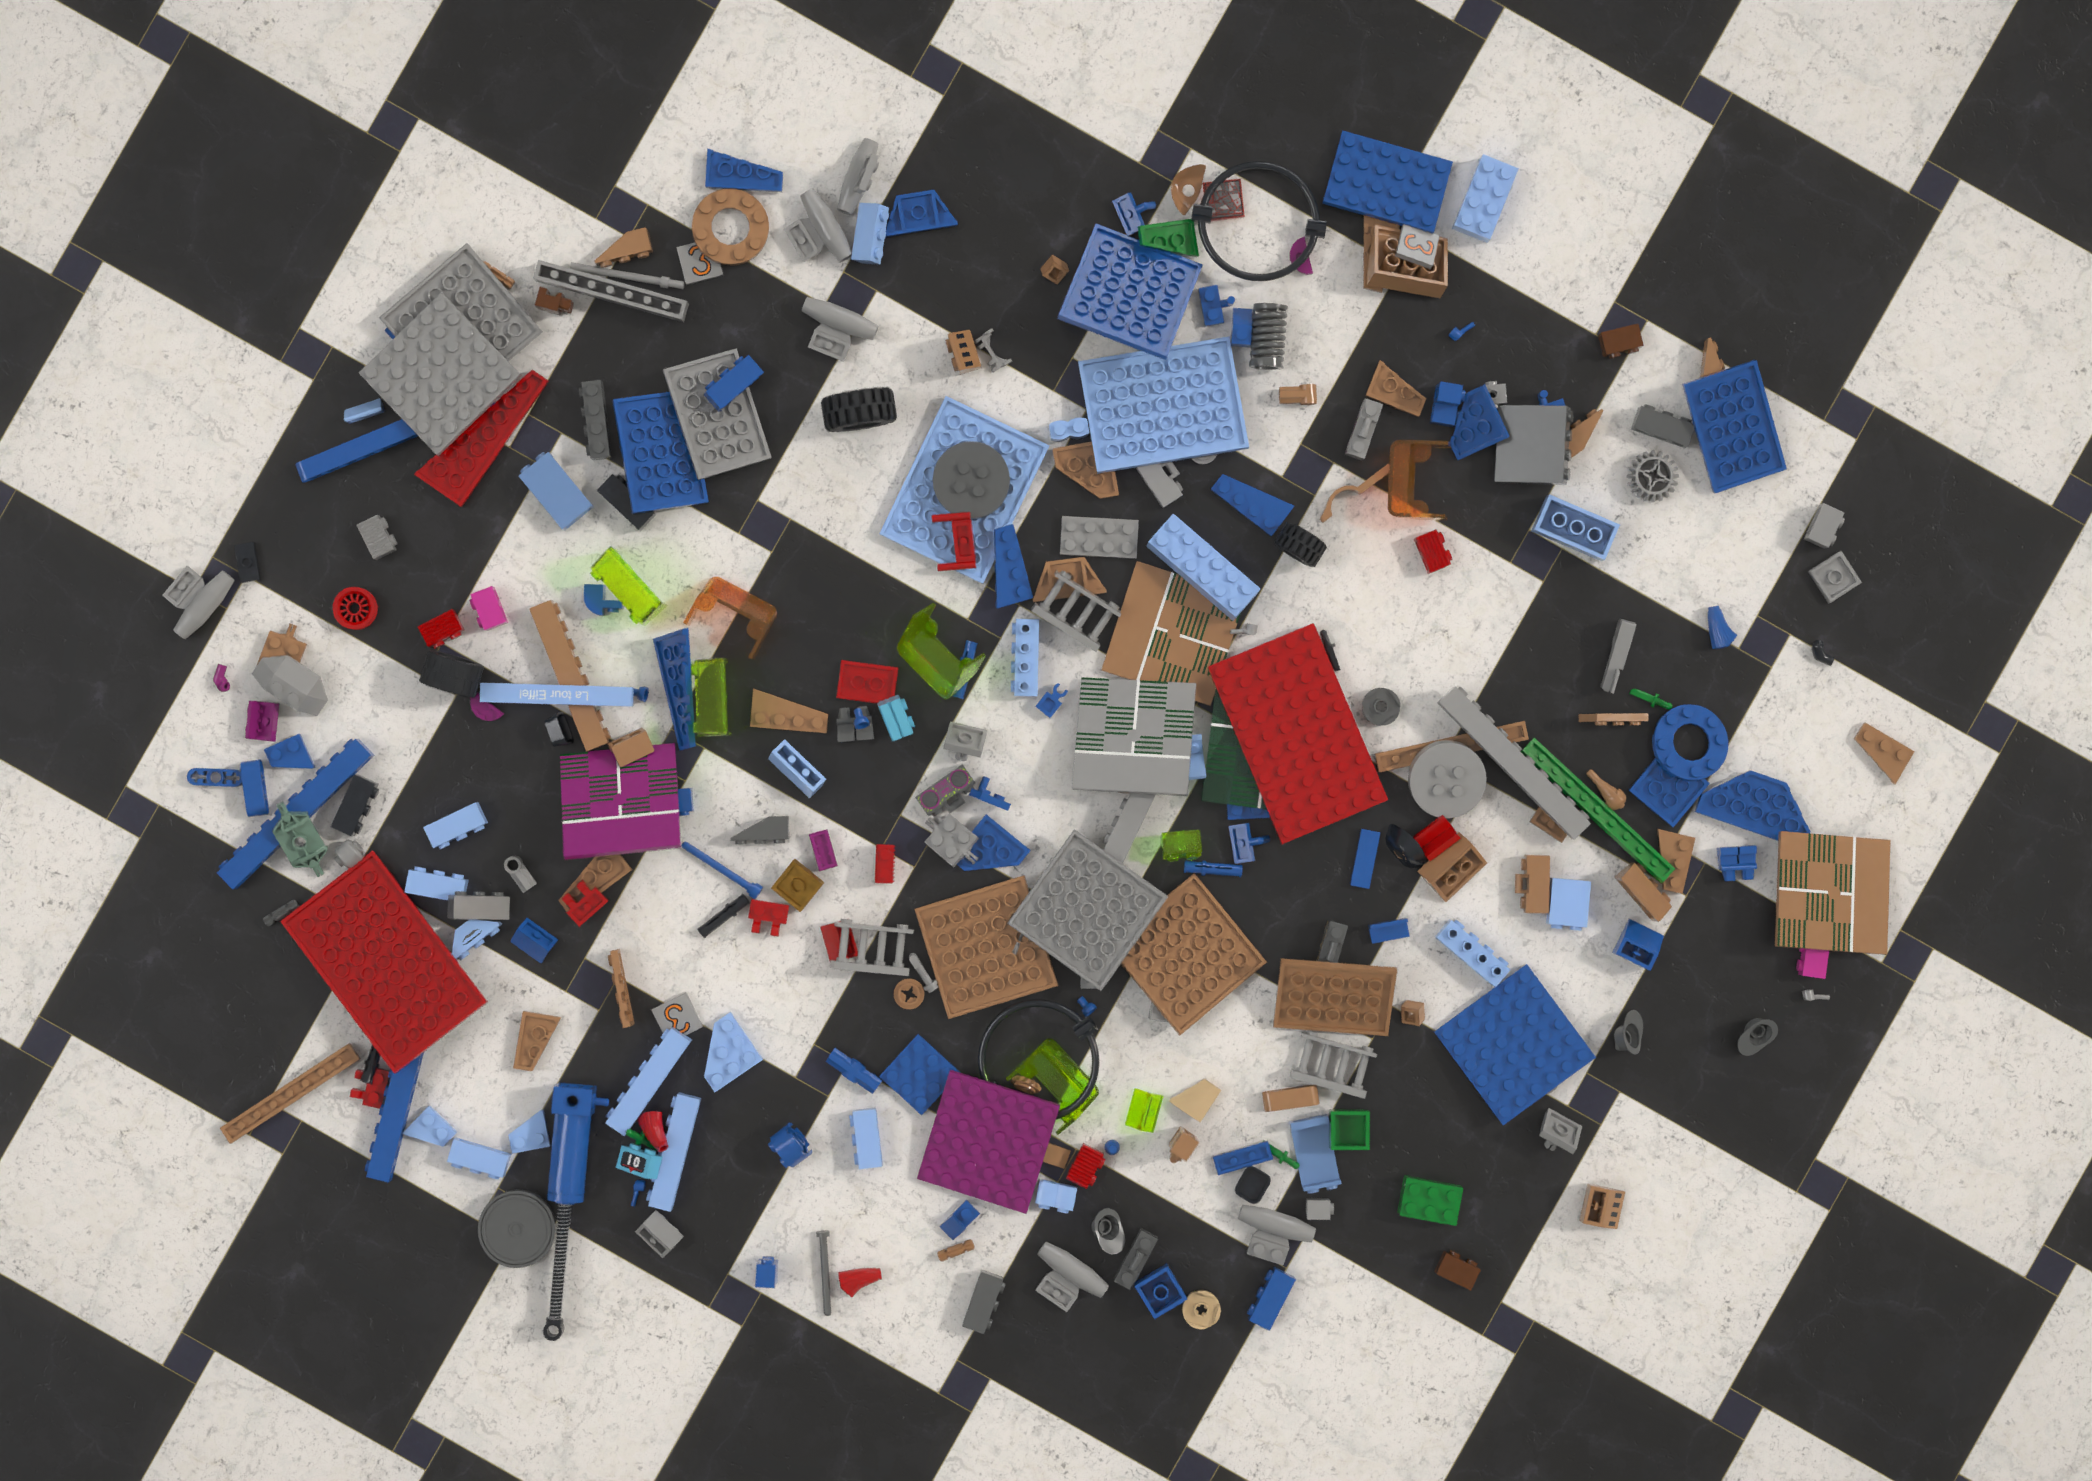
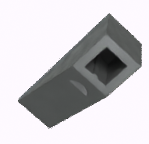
M789 816L767 817L731 837L730 841H735V844H747V840H754V844H766V840H774V843H785V839H790Z

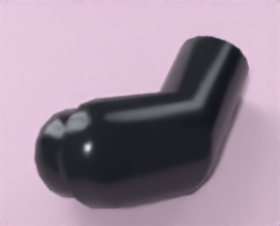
M1815 640L1811 647L1815 660L1831 666L1834 657L1825 654L1823 641Z

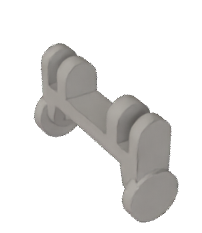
M992 328L974 340V343L976 344L982 340L983 343L977 348L981 350L986 347L993 358L987 364L990 367L996 363L997 366L991 369L992 372H995L1001 367L1010 364L1012 360L1002 359L995 355L990 347V336L994 332Z

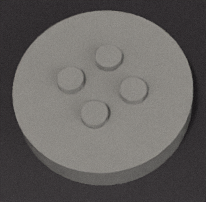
M1441 740L1425 746L1414 757L1408 771V786L1412 797L1425 812L1436 817L1444 815L1445 818H1455L1472 810L1481 800L1486 788V771L1481 759L1467 745L1453 740Z

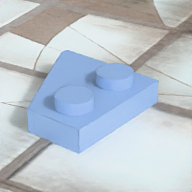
M428 1106L403 1133L407 1136L443 1147L457 1131L431 1106Z
M544 1109L540 1110L508 1135L512 1154L551 1146Z

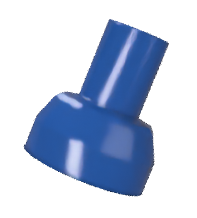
M645 686L639 687V689L634 688L633 696H636L641 702H646L649 688Z
M861 708L855 709V729L868 727L870 725L869 720L866 716H863Z
M1083 996L1077 1000L1083 1008L1082 1013L1085 1017L1097 1009L1095 1004L1088 1003Z
M1108 1140L1104 1148L1107 1154L1115 1155L1119 1152L1120 1145L1116 1140Z

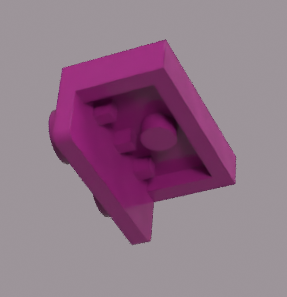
M249 701L245 728L246 739L276 742L280 703Z

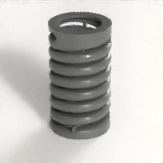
M1255 303L1253 305L1255 315L1252 318L1254 320L1252 323L1254 329L1252 330L1251 342L1253 344L1250 346L1252 351L1250 352L1251 360L1249 361V367L1265 370H1281L1284 368L1282 365L1284 357L1282 355L1285 354V351L1265 347H1285L1284 342L1275 341H1284L1286 339L1285 335H1280L1286 333V328L1268 327L1267 325L1286 326L1287 322L1279 319L1287 318V305L1276 303Z

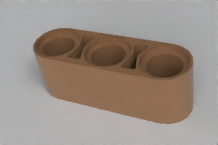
M1317 1085L1262 1092L1265 1112L1320 1104Z

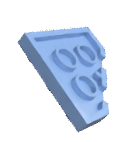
M731 1012L714 1023L704 1077L714 1092H716L763 1060Z

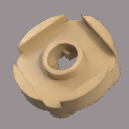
M1206 1290L1192 1291L1187 1296V1300L1182 1305L1184 1319L1191 1327L1206 1329L1218 1321L1221 1308L1214 1294ZM1202 1304L1207 1311L1199 1315L1196 1307H1200Z

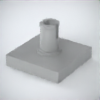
M950 721L943 749L957 752L955 758L959 761L961 753L963 754L961 761H966L968 755L981 758L987 730Z
M1548 1108L1544 1115L1539 1136L1546 1139L1544 1145L1547 1149L1552 1145L1550 1150L1554 1151L1559 1146L1573 1154L1578 1146L1582 1126Z

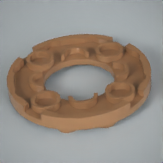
M721 189L709 194L699 203L692 219V234L697 247L708 259L718 264L734 266L752 260L765 246L769 233V221L762 204L751 194L738 189ZM736 209L747 217L749 232L742 242L735 245H727L715 238L712 232V221L719 211Z

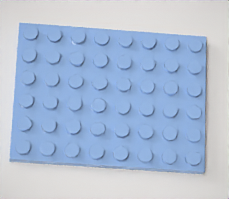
M1230 337L1171 346L1166 360L1143 351L1078 361L1097 474L1249 449Z
M945 396L879 534L940 564L956 562L952 521L932 522V515L949 513L936 497L933 487L934 468L941 455L956 444L975 441L989 445L1003 457L1007 464L1010 476L1009 491L1003 504L995 512L984 518L971 519L976 568L955 570L984 584L995 561L994 529L1013 523L1050 445Z

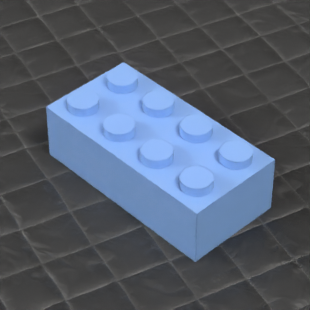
M1483 154L1478 162L1452 229L1488 243L1519 168Z
M1549 494L1545 497L1531 531L1594 559L1604 561L1620 524Z

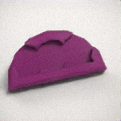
M1305 236L1298 239L1292 245L1289 252L1291 264L1306 248ZM1308 257L1296 270L1305 275H1312L1310 258Z
M478 692L475 697H470L472 712L478 718L485 721H494L504 715L492 703L480 702V694Z

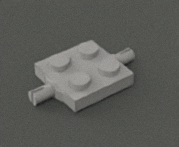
M950 813L939 824L931 819V817L928 818L930 822L926 820L925 824L933 829L931 835L924 842L953 868L965 857L972 864L976 863L973 859L977 861L978 857L970 852L972 846L979 839Z

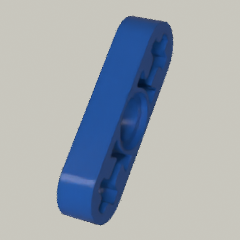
M192 768L187 773V780L192 785L226 787L242 785L240 770ZM196 771H198L199 775H206V779H198L196 782L192 778V774H196ZM213 772H218L221 775V780L218 783H214L211 780ZM234 773H236V776H240V780H237L236 784H234V780H226V784H224L226 776H234Z

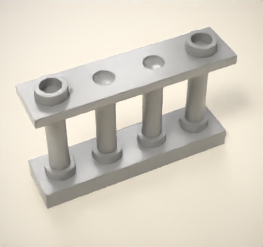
M1056 570L1054 575L1059 579L1044 602L1040 604L1035 602L1031 610L1097 652L1100 647L1098 636L1113 613L1118 617L1121 616V611L1118 610L1120 607L1112 601L1107 603L1070 579L1072 576L1067 572ZM1067 583L1074 588V591L1061 611L1055 615L1049 611L1051 609L1050 605L1063 585ZM1082 593L1091 600L1076 623L1071 625L1066 622V616ZM1098 603L1107 610L1092 633L1087 635L1082 632L1083 628L1081 627Z
M841 919L840 922H835V926L842 927L839 957H836V960H830V968L909 976L910 968L904 967V963H902L905 934H913L914 930L908 929V925L897 924L896 928L855 924L850 919ZM849 928L860 929L858 957L855 959V962H848V958H846ZM868 930L879 931L877 956L874 964H869L865 960ZM887 931L898 932L895 962H893L892 966L885 965L884 961Z
M1307 1030L1306 1033L1302 1032L1301 1037L1307 1039L1300 1065L1296 1070L1291 1069L1289 1077L1365 1099L1367 1091L1363 1089L1362 1082L1369 1056L1377 1057V1054L1373 1052V1048L1362 1046V1049L1317 1037L1318 1033ZM1314 1041L1325 1043L1318 1071L1315 1072V1075L1307 1074L1308 1070L1306 1068ZM1332 1046L1344 1050L1336 1078L1334 1077L1332 1081L1326 1079L1325 1071ZM1353 1051L1362 1054L1355 1082L1350 1086L1344 1084L1345 1080L1343 1078L1350 1053Z

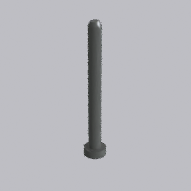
M828 1230L816 1231V1237H819L823 1308L825 1316H830L831 1296L827 1237L830 1236V1232Z

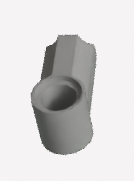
M511 856L505 860V870L511 875L523 893L537 884L520 857ZM516 860L519 865L518 869L512 870L509 867V861Z

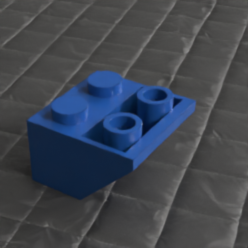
M1628 919L1612 953L1651 971L1659 954L1664 935Z

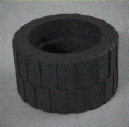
M429 650L419 681L438 690L473 698L476 696L484 666L452 654Z

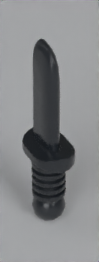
M1321 630L1320 636L1333 670L1339 671L1341 669L1333 647H1336L1335 643L1331 644L1327 631Z

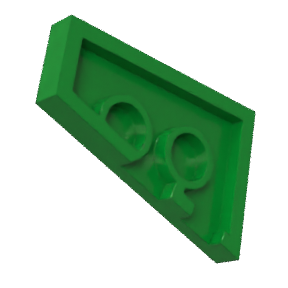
M1191 219L1137 227L1140 246L1199 257L1195 226Z

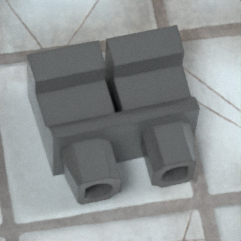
M857 707L861 708L863 716H866L870 723L864 729H856L857 741L875 739L872 716L869 714L868 707ZM839 708V719H837L838 742L856 741L854 727L856 717H850V708Z

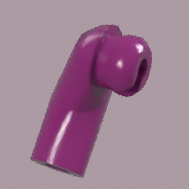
M218 664L213 682L219 691L227 692L230 689V684L224 676L227 666Z

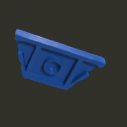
M935 190L897 195L886 228V237L958 226V223Z

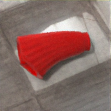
M644 1112L637 1121L645 1136L658 1152L667 1150L669 1146L663 1129L662 1112Z
M860 1268L838 1272L840 1288L851 1297L861 1288L882 1279L880 1268Z

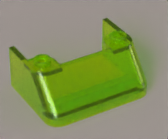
M610 546L590 567L592 570L590 574L597 582L601 580L631 613L629 617L636 625L640 623L646 626L668 605L656 596L619 555V551Z
M932 603L912 616L897 645V650L900 656L943 699H949L977 673L986 655L982 653L973 660L966 657L960 662L935 637L938 632V626L930 618L936 606Z
M726 658L695 660L694 664H691V675H695L697 722H693V731L697 733L698 737L731 736V732H728L725 663H728V659Z
M1050 1038L1044 1040L1005 1078L1009 1081L1017 1073L1029 1079L1036 1076L1061 1103L1059 1110L1072 1104L1084 1091L1089 1080L1084 1071L1056 1041ZM1096 1084L1087 1100L1078 1109L1060 1118L1064 1123L1056 1131L1057 1135L1074 1123L1099 1095Z

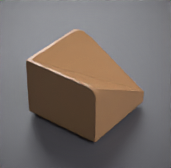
M1051 255L1041 267L1042 276L1058 285L1069 272L1067 263Z
M1406 1000L1401 1006L1402 1023L1420 1026L1425 1020L1424 1003Z

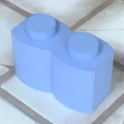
M1074 418L1069 422L1064 420L1054 421L1049 424L1050 438L1055 442L1065 441L1068 438H1084L1089 435L1088 421L1086 418Z
M1040 1179L1035 1203L1039 1204L1038 1207L1042 1209L1056 1207L1058 1212L1069 1213V1210L1073 1211L1077 1187Z

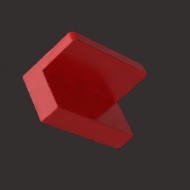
M1441 815L1413 837L1419 843L1429 861H1432L1461 839L1444 815Z
M835 923L820 927L829 960H836V957H839L842 927L835 926ZM849 928L846 955L848 959L858 956L851 928Z

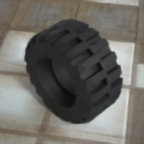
M889 387L845 391L826 396L821 401L824 427L828 432H847L893 423L897 418L894 393Z

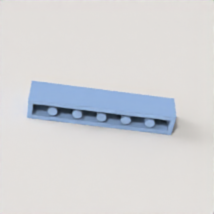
M674 1027L670 1030H665L661 1036V1039H663L659 1046L656 1044L649 1053L652 1055L648 1062L645 1060L640 1066L639 1070L641 1073L638 1077L633 1076L628 1083L630 1088L627 1093H621L617 1099V1102H619L618 1106L615 1109L612 1107L606 1115L608 1118L606 1124L623 1136L626 1135V1130L633 1126L692 1041L691 1038L685 1036Z
M680 1092L677 1094V1097L673 1096L671 1107L674 1109L672 1115H668L666 1126H669L667 1134L665 1133L669 1147L667 1150L658 1153L659 1156H662V1161L657 1179H651V1182H654L653 1190L649 1189L646 1199L649 1201L648 1206L669 1212L673 1209L701 1102L700 1097Z

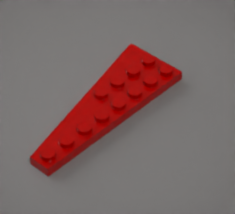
M532 369L511 390L501 396L494 405L490 406L487 411L477 418L439 456L435 455L427 461L414 475L462 507L549 381Z

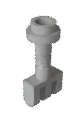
M911 953L909 960L926 984L923 987L924 990L931 993L938 988V982L936 979L931 980L917 955Z

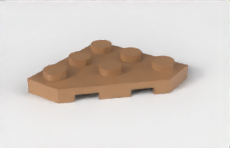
M1092 442L1052 449L1055 467L1099 499L1119 496L1115 471L1097 474Z

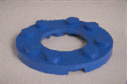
M1687 704L1669 710L1658 720L1652 736V746L1658 763L1668 774L1685 781H1698L1711 776L1723 765L1728 753V736L1723 723L1713 712L1702 706ZM1692 724L1700 727L1706 733L1709 745L1705 756L1695 761L1685 760L1676 752L1673 744L1674 734L1682 725Z

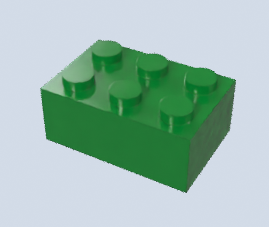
M1404 1175L1397 1213L1404 1217L1457 1226L1463 1187L1461 1185Z

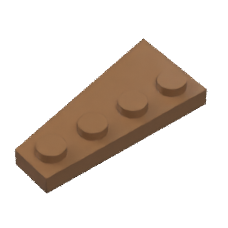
M620 949L611 950V955H608L609 965L613 966L614 974H612L613 985H616L617 993L615 995L620 1008V1021L623 1028L631 1027L635 1023Z

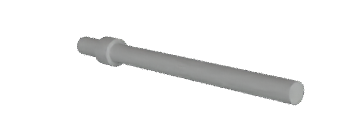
M573 262L570 264V269L660 285L661 288L668 289L673 287L684 289L685 285L683 281L672 280L666 276L660 278Z

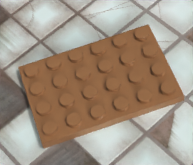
M1281 959L1273 1027L1388 1036L1397 967Z

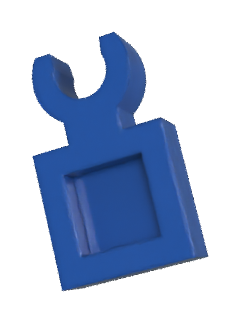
M1059 683L1054 686L1052 695L1046 692L1035 706L1049 718L1052 717L1062 704L1058 699L1064 697L1068 690H1065L1062 694H1059L1057 692Z

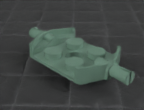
M283 801L278 803L276 807L281 813V818L274 826L272 832L294 868H313L317 877H320V874L322 876L324 872L319 862L327 852L328 846L321 839L308 816V812H290ZM302 837L306 843L298 846L294 841L296 838Z

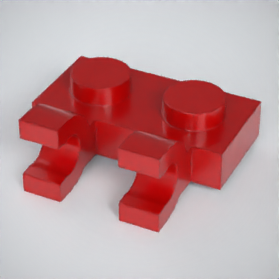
M583 879L576 886L585 895L582 899L576 902L569 892L562 897V900L570 908L566 913L579 927L608 902V899L596 886L591 890Z
M751 899L748 918L754 919L751 932L760 934L761 922L768 921L773 922L770 935L779 937L780 925L787 924L790 905Z
M377 1068L372 1085L367 1084L365 1091L357 1088L351 1089L349 1097L363 1099L362 1105L380 1109L384 1101V1090L386 1085H388L389 1070ZM357 1069L354 1078L361 1079L364 1070Z

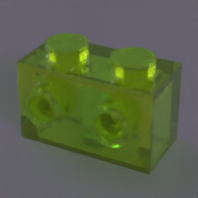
M1200 830L1161 833L1162 859L1174 862L1178 861L1179 858L1196 860L1198 857H1201Z

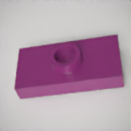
M828 829L809 834L819 871L837 867L838 864Z

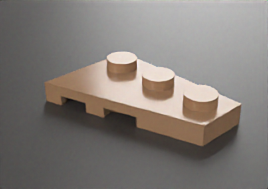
M1379 360L1365 396L1419 417L1426 398Z
M1648 713L1579 714V722H1595V725H1607V722H1612V725H1624V722H1629V725H1641V721H1648Z
M1657 829L1659 853L1675 868L1662 883V889L1683 894L1695 838Z
M523 1011L513 1068L527 1071L534 1070L562 1017Z

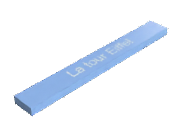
M480 683V702L633 706L634 687Z

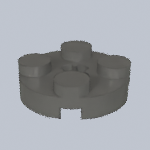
M1372 689L1365 695L1362 701L1363 715L1370 723L1377 726L1391 724L1399 715L1400 700L1396 693L1390 689ZM1379 701L1380 703H1386V707H1384L1386 710L1384 712L1381 710L1377 711L1376 706H1378L1376 704Z

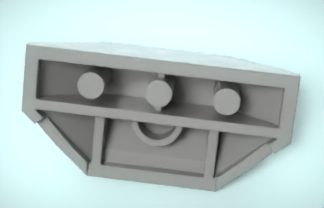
M288 655L262 657L252 672V675L264 690L296 711L318 716L328 701L321 677Z

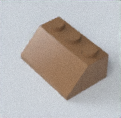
M1458 832V835L1461 839L1432 861L1425 863L1417 871L1445 902L1487 864L1474 845L1460 832Z
M1631 862L1614 878L1651 921L1659 922L1671 909L1672 905L1669 903L1671 899L1664 892L1660 893L1657 889L1658 884L1654 879L1647 878L1644 874L1646 870L1639 863Z

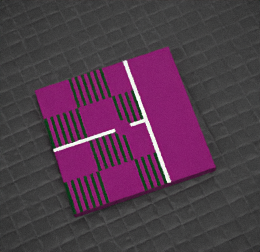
M675 743L652 745L654 752L623 767L618 765L610 749L560 754L565 860L681 848Z

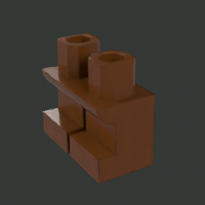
M539 287L535 306L538 310L560 315L561 312L571 314L574 302L565 298L563 293H558L554 297L550 296L547 288Z

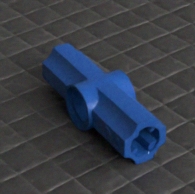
M834 1048L826 1059V1062L839 1070L845 1078L859 1084L872 1094L882 1082L879 1077L868 1071L862 1063L854 1058L851 1059L837 1048Z

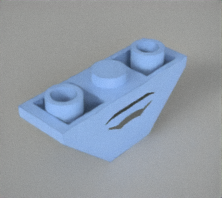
M469 919L455 930L452 955L456 960L458 958L460 961L470 954L468 950L472 947L477 949L485 943L483 940L488 935L492 937L500 931L498 927L502 923L486 919Z

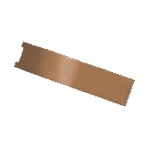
M1387 464L1358 487L1353 485L1343 486L1335 490L1327 500L1320 521L1323 523L1332 516L1331 505L1337 494L1344 491L1362 494L1393 470L1391 466Z

